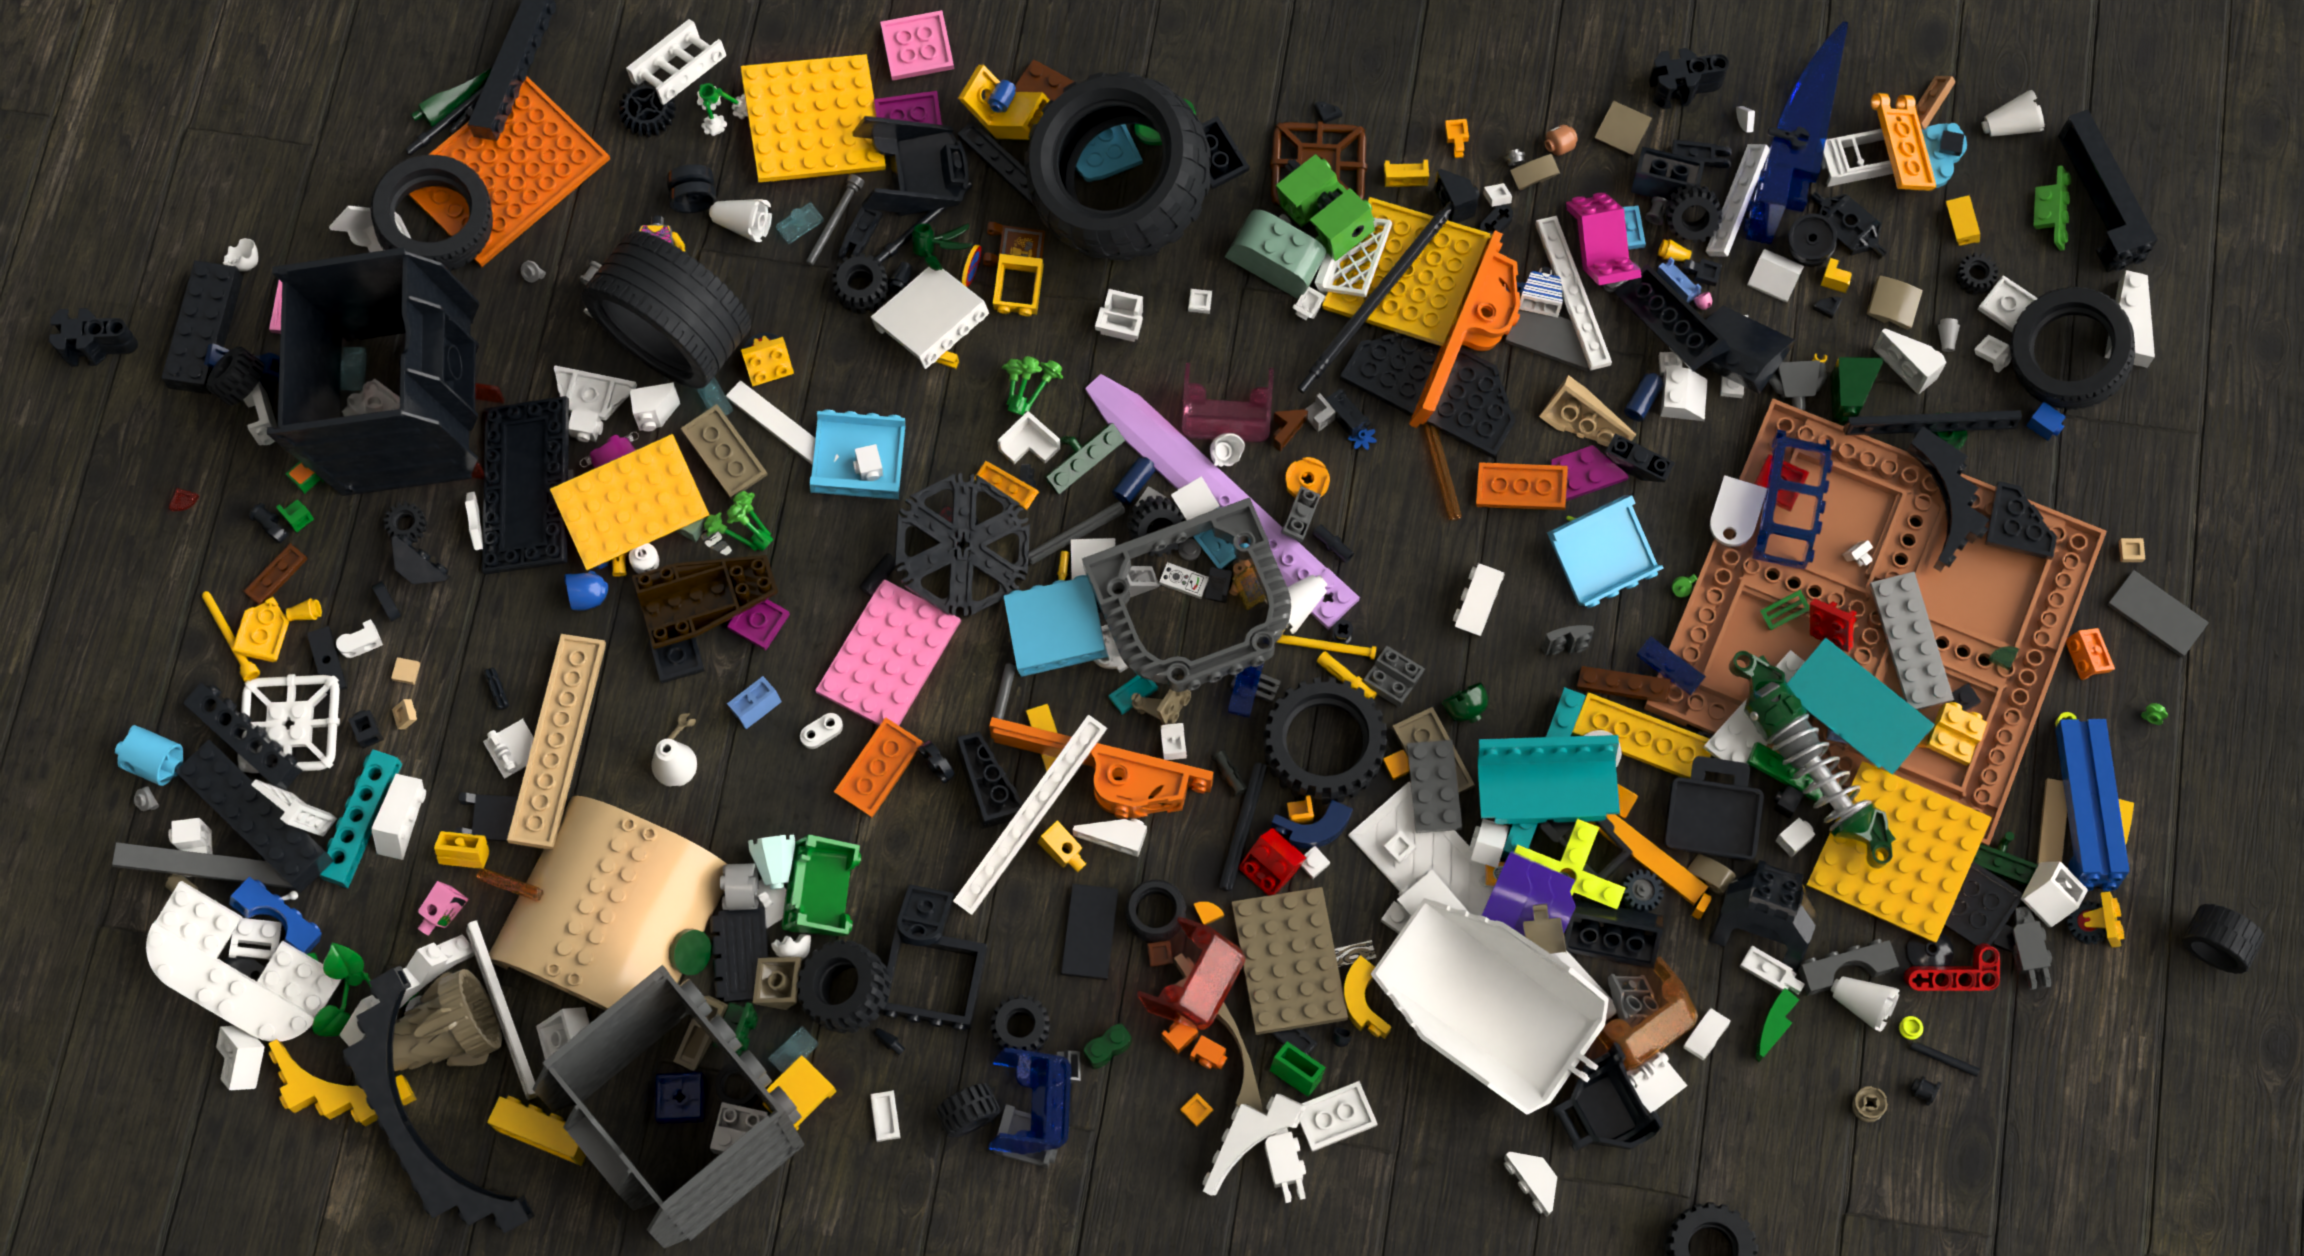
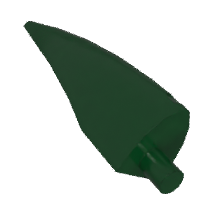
M492 68L466 83L437 93L418 105V110L410 114L412 119L417 121L423 117L433 127L477 92L488 79Z

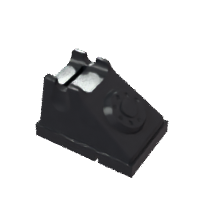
M1216 116L1202 123L1211 152V167L1209 168L1211 189L1249 171L1248 163L1238 150L1219 117Z

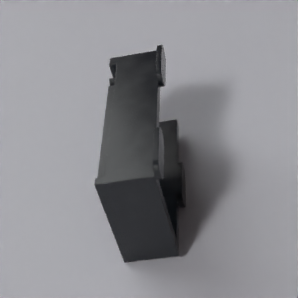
M1607 817L1603 821H1594V826H1599L1622 852L1599 874L1586 862L1582 870L1605 880L1633 855V851L1614 833V825ZM1549 819L1541 823L1540 826L1553 842H1559L1566 848L1567 842L1563 836L1574 827L1575 822H1554V819Z

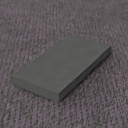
M1518 310V314H1520L1519 320L1515 326H1512L1505 343L1584 371L1588 370V363L1571 320L1560 316L1557 318Z
M2133 570L2108 603L2110 608L2181 658L2185 656L2209 624L2208 621L2135 570Z

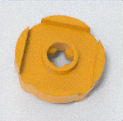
M1311 457L1293 462L1286 472L1285 482L1287 491L1293 497H1296L1300 487L1303 486L1320 494V497H1322L1328 490L1330 482L1326 466L1321 461ZM1307 475H1310L1313 482L1306 484L1301 478H1306Z

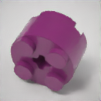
M614 435L607 440L606 444L594 449L590 453L591 463L594 468H598L636 450L628 438H620L618 435Z

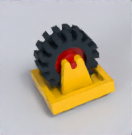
M2111 892L2101 893V905L2097 901L2091 902L2086 900L2085 903L2081 902L2077 910L2068 915L2067 923L2074 938H2077L2079 942H2084L2088 945L2089 943L2098 944L2097 941L2101 940L2102 942L2105 940L2104 937L2107 936L2113 948L2120 947V940L2125 939L2123 926L2120 920H2117V917H2121L2120 905L2117 898L2112 897Z

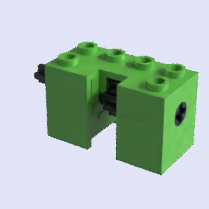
M1315 154L1302 165L1295 159L1287 161L1288 164L1285 165V168L1291 174L1276 185L1281 208L1300 227L1309 221L1315 225V229L1319 234L1315 239L1324 246L1326 253L1335 262L1375 231L1373 222L1375 219L1371 212L1372 206L1366 199L1362 200L1351 188L1346 190L1337 181L1336 174L1331 170V166L1325 159L1321 160Z

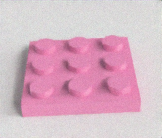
M942 10L880 22L892 81L954 69Z

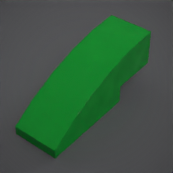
M1786 988L1783 989L1774 1001L1764 1019L1756 1050V1060L1758 1062L1762 1060L1792 1024L1786 1018V1015L1797 1004L1799 999Z

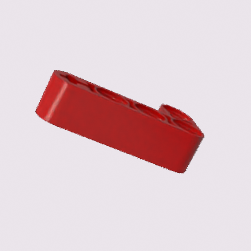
M1982 943L1974 949L1973 966H1914L1905 971L1904 981L1908 986L1918 991L1994 990L2000 981V955L1997 949L1989 944ZM1986 950H1990L1991 957L1988 960L1983 961V952ZM1939 973H1943V982L1936 984L1935 977ZM1967 973V981L1959 984V976ZM1986 973H1990V981L1986 984H1983V975ZM1918 974L1922 978H1927V981L1924 979H1917L1915 983L1914 981H1912V979L1916 978Z

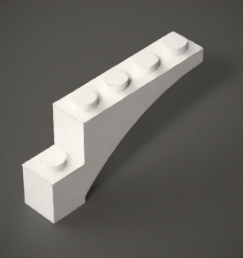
M1276 1094L1275 1097L1270 1098L1266 1110H1269L1268 1114L1247 1104H1241L1240 1107L1237 1106L1231 1117L1234 1120L1230 1129L1227 1128L1223 1134L1222 1141L1224 1144L1221 1151L1217 1150L1213 1157L1212 1163L1214 1167L1211 1173L1208 1172L1203 1180V1185L1205 1186L1203 1192L1209 1195H1216L1233 1166L1257 1143L1285 1128H1297L1306 1106L1281 1094Z

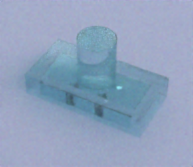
M810 202L801 209H794L789 217L776 224V229L786 242L790 244L824 220Z
M715 376L705 388L696 389L707 410L717 404L725 415L733 412V408Z
M802 1026L768 1060L783 1074L801 1055L805 1058L819 1044Z

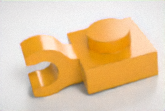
M1467 119L1446 120L1447 143H1454L1455 158L1464 157L1463 142L1469 141Z

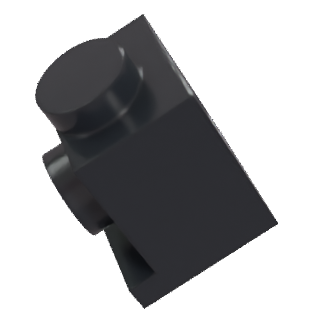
M370 710L359 711L349 718L356 739L363 749L384 740L375 717Z

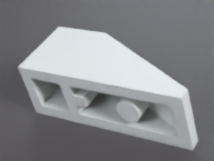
M1137 819L1077 825L1073 828L1074 837L1136 857L1139 856L1147 833V826Z

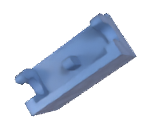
M1670 257L1666 265L1664 263L1659 265L1657 273L1689 303L1701 293L1702 287L1699 284L1695 286L1674 265L1675 260Z
M762 676L727 704L735 717H738L741 724L747 729L782 701L776 690Z

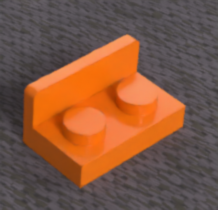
M2098 628L2080 630L2066 639L2065 643L2081 680H2085L2095 674L2109 673L2115 669Z

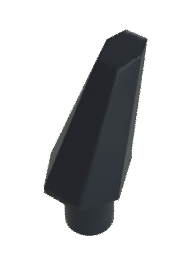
M880 1028L874 1030L873 1033L888 1050L891 1048L898 1055L905 1050L897 1042L898 1037Z

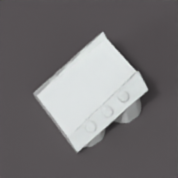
M373 379L363 385V390L359 394L354 393L348 397L347 407L342 412L344 416L400 409V397L379 381Z

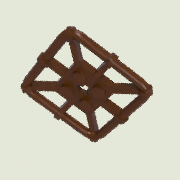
M1318 121V123L1279 122L1275 125L1272 159L1270 160V167L1272 168L1271 198L1275 206H1281L1276 185L1280 182V168H1285V165L1288 164L1287 161L1290 160L1281 159V136H1284L1298 150V159L1295 160L1300 165L1315 154L1321 160L1325 159L1331 166V170L1336 174L1337 181L1346 190L1349 188L1340 180V170L1356 171V194L1364 200L1365 172H1367L1368 165L1366 164L1365 129L1362 126L1323 124V121ZM1290 131L1317 132V144L1302 143ZM1323 132L1350 133L1338 144H1322ZM1355 139H1358L1357 162L1340 161L1341 151Z

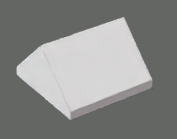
M1764 249L1747 286L1787 303L1804 266Z

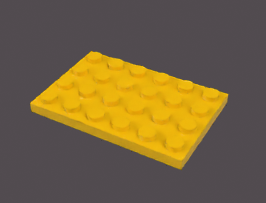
M673 434L550 489L587 571L624 555L639 546L655 541L710 516Z

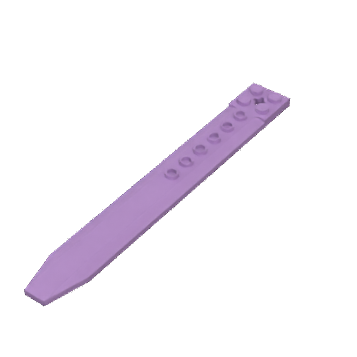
M1102 374L1085 388L1106 423H1113L1125 439V442L1142 458H1149L1154 463L1153 467L1177 490L1202 476L1220 508L1249 498L1243 490L1217 466H1214L1204 454L1140 395ZM1251 499L1287 587L1312 574L1315 577L1320 575L1327 583L1325 587L1327 592L1325 594L1332 595L1333 602H1323V596L1310 614L1329 630L1359 601V596L1330 569L1319 562L1297 540L1282 534V526Z

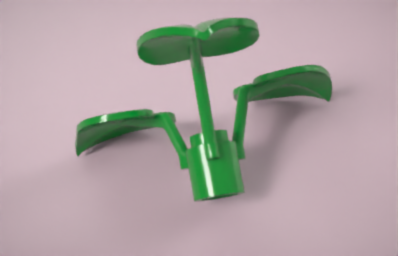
M333 942L324 960L323 970L332 979L345 978V987L340 1009L336 1006L328 1005L320 1009L315 1015L312 1028L313 1032L319 1036L340 1035L351 1015L344 1012L349 985L357 986L363 980H366L371 987L368 973L363 971L364 962L362 957L355 951ZM410 998L403 1006L407 1005L412 998Z

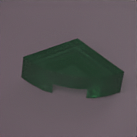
M2011 646L2001 647L1995 650L1988 660L2009 670L2019 649Z

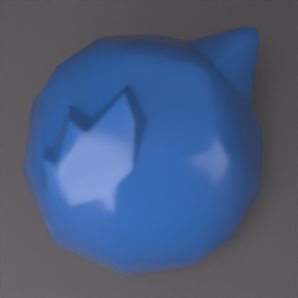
M590 570L588 573L564 575V582L567 586L572 610L583 611L593 609L601 605L608 593V584L594 571Z

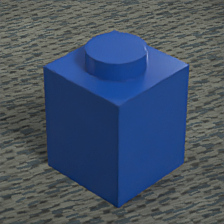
M2043 402L2026 426L2048 441L2052 435L2057 437L2062 431L2064 425L2061 423L2066 416Z

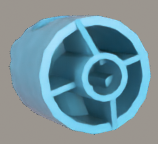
M136 725L130 728L124 741H120L115 748V754L118 755V767L161 786L166 785L173 777H176L178 774L175 771L183 764V747L181 744Z

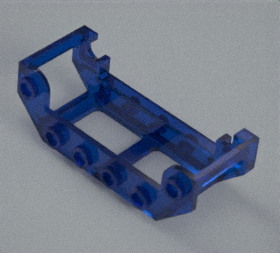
M1777 429L1772 443V462L1760 529L1757 534V544L1754 547L1752 559L1805 570L1808 563L1813 562L1815 553L1813 545L1816 534L1820 535L1822 521H1819L1820 514L1824 513L1826 501L1822 499L1823 494H1827L1829 488V481L1826 480L1827 473L1831 472L1833 460H1830L1832 449L1830 448V440L1826 439L1823 444L1786 437V431ZM1786 447L1821 453L1818 487L1786 481L1781 478ZM1779 490L1816 497L1810 530L1774 523L1773 516ZM1775 534L1807 541L1802 562L1764 554L1769 536Z

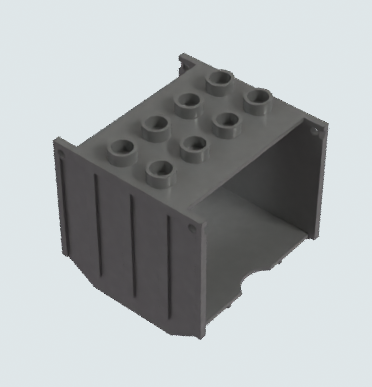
M662 964L542 1062L544 1067L532 1090L552 1112L577 1104L570 1113L563 1128L633 1211L655 1202L659 1204L660 1209L647 1228V1231L663 1248H667L686 1239L693 1240L805 1144L793 1125L802 1116L796 1110L797 1107L780 1086L770 1093L765 1089L772 1080L756 1057L749 1050L739 1057L735 1052L742 1045L729 1025L719 1014L708 1021L706 1016L713 1010L707 1004V1000L689 978L679 986ZM690 1014L772 1113L762 1119L667 1200L663 1201L583 1101L677 1025L683 1017Z

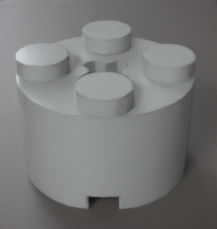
M755 863L723 865V876H720V888L725 890V896L722 898L723 910H752L758 908L759 897L756 895L757 889H759V876Z

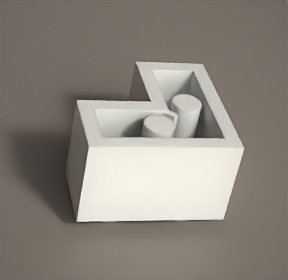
M200 818L172 821V829H169V840L177 849L213 854L212 830Z

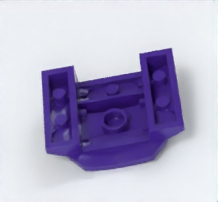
M1511 851L1482 916L1493 921L1503 922L1525 937L1523 923L1524 921L1534 920L1533 905L1547 904L1549 919L1561 918L1564 933L1576 908L1570 892L1575 879Z

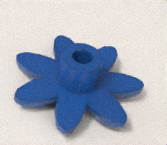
M1366 428L1361 430L1354 438L1349 436L1348 440L1356 441L1355 449L1359 448L1362 444L1365 450H1368V442H1377L1375 438L1370 437L1375 433V429L1367 431Z

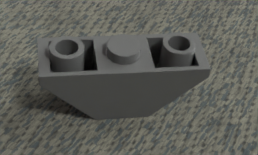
M1301 486L1286 517L1281 533L1303 542L1321 495Z

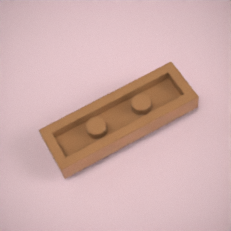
M1935 76L1915 108L1921 129L1925 130L1955 84L1956 81L1952 76Z

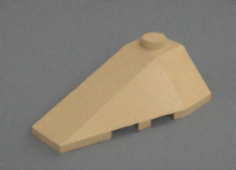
M1569 375L1556 390L1539 416L1557 430L1577 434L1580 438L1586 437L1595 440L1598 444L1607 447L1615 433L1630 441L1636 436L1598 398Z

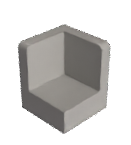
M1320 393L1316 395L1315 402L1305 409L1308 411V422L1317 432L1335 420L1336 411Z

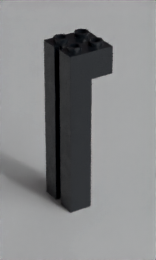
M2087 109L2068 116L2058 137L2108 230L2106 232L2108 239L2105 246L2095 250L2106 272L2112 270L2120 271L2129 264L2144 262L2149 252L2153 250L2152 247L2158 240L2089 110Z

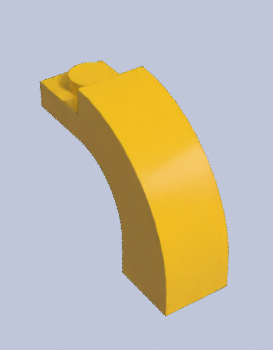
M1360 955L1351 966L1345 980L1343 994L1347 1015L1359 1031L1365 1025H1368V1030L1374 1036H1381L1385 1039L1392 1027L1371 1011L1365 1000V990L1374 979L1371 973L1375 966Z

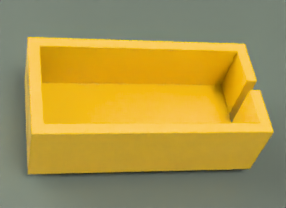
M499 1096L487 1122L495 1131L582 1166L586 1154L563 1128L566 1123L563 1121L564 1118L553 1113L547 1116V1114L542 1112V1109L531 1104L527 1108L520 1103V1100L508 1096L505 1099Z

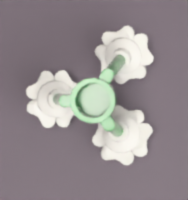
M710 83L700 85V89L697 92V104L702 105V109L707 110L708 117L704 118L705 123L701 124L705 134L715 136L724 132V127L727 126V122L724 121L722 115L717 116V114L712 113V110L716 109V105H721V96L733 103L734 116H738L740 119H744L745 116L748 117L744 94L734 99L723 92L721 88H716Z

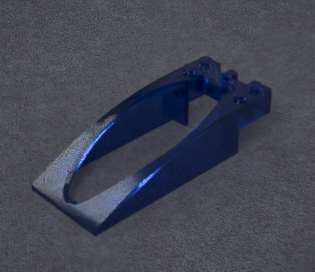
M1843 21L1819 48L1803 71L1786 103L1777 128L1789 132L1795 131L1797 126L1805 128L1810 134L1809 140L1800 137L1797 139L1808 142L1806 148L1797 151L1791 149L1792 144L1788 140L1773 137L1769 153L1759 174L1754 199H1750L1747 212H1750V218H1746L1743 231H1747V240L1771 245L1785 208L1800 212L1805 210L1808 202L1809 183H1816L1820 173L1848 22Z

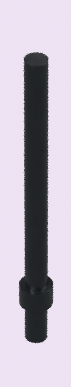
M484 86L426 133L422 132L418 135L417 140L409 145L405 151L411 156L422 146L426 147L431 143L433 137L461 116L475 101L478 102Z
M969 181L965 192H967L972 187V184ZM946 208L929 211L893 243L889 242L884 246V250L874 258V261L878 259L882 263L889 256L893 257L898 253V249L912 238V231L917 224H929Z

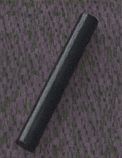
M1914 1040L1911 1043V1050L1975 1077L1979 1073L1980 1068Z

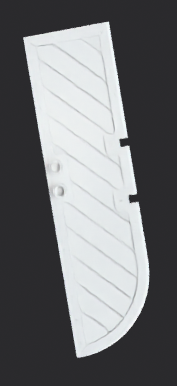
M1410 782L1405 784L1348 835L1399 891L1406 886L1411 888L1417 883L1416 878L1424 871L1429 873L1433 870L1470 914L1482 916L1494 886L1486 885L1485 864L1471 860L1473 851L1469 850L1470 846L1455 830L1416 833ZM1401 830L1416 846V849L1399 864L1384 849V845ZM1567 951L1551 954L1575 970L1609 998L1606 1020L1617 1013L1613 1000Z

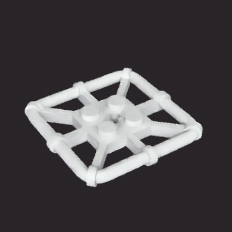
M288 674L287 677L256 678L251 681L247 680L244 683L241 711L250 716L252 692L267 706L266 722L250 723L255 727L258 725L268 733L266 737L270 741L274 739L284 748L283 753L286 755L287 753L292 755V747H308L321 760L298 762L297 765L302 771L323 770L327 767L330 769L334 765L337 726L340 725V719L338 718L340 689L339 680L335 676H296L295 674ZM325 684L308 701H295L296 685ZM288 686L287 702H271L257 687ZM330 689L329 718L313 719L314 707L327 695L326 692ZM288 720H291L295 723L287 730V727L284 725ZM328 727L326 756L312 743L313 728ZM247 730L242 734V739L245 738ZM262 745L257 749V753L261 751ZM238 754V768L242 772L259 773Z

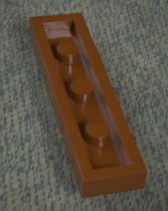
M1582 666L1577 688L1583 691L1667 703L1671 679Z

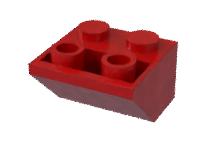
M1272 828L1259 837L1238 869L1267 895H1276L1298 871L1306 857Z

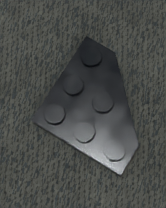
M1998 481L1995 488L1985 545L2052 560L2057 540L2055 533L2049 530L2043 521L2044 518L2034 504L2031 505L2021 486Z

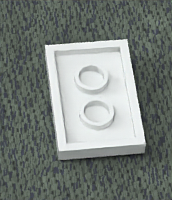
M1360 1081L1302 1103L1306 1107L1299 1122L1312 1152L1377 1126L1376 1119Z

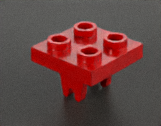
M1814 598L1810 602V635L1822 641L1827 638L1838 648L1849 652L1853 648V625L1857 619L1854 617L1857 612L1852 610L1847 613L1836 608L1837 603L1834 601L1827 604Z

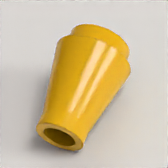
M1663 239L1658 250V256H1661L1663 260H1669L1672 257L1675 261L1685 262V259H1690L1692 253L1691 250L1684 248L1671 239Z
M310 598L286 609V616L289 621L316 620L317 617L322 615L321 605L317 599L312 600Z

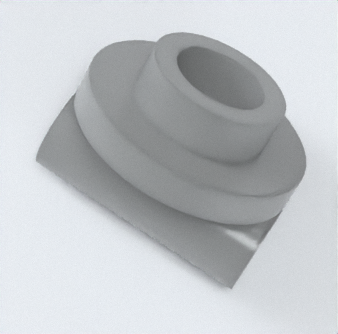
M528 260L521 266V274L528 282H535L539 278L543 279L546 275V272L540 269L533 261Z
M148 786L136 791L134 803L141 811L155 810L159 807Z

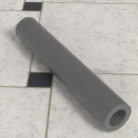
M1005 664L992 716L994 718L1002 720L1004 718L1016 666L1013 664Z

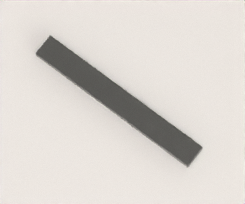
M116 842L112 867L241 883L248 877H251L253 880L261 881L265 886L295 889L267 861Z

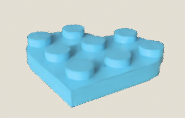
M1956 123L1936 124L1928 126L1925 130L1921 129L1936 188L1945 185L1954 172L1953 164L1960 160L1967 149V140L1964 135L1960 156L1939 153L1943 130L1964 134Z
M1126 125L1114 126L1101 132L1085 147L1076 165V171L1085 181L1102 180L1143 164V160Z

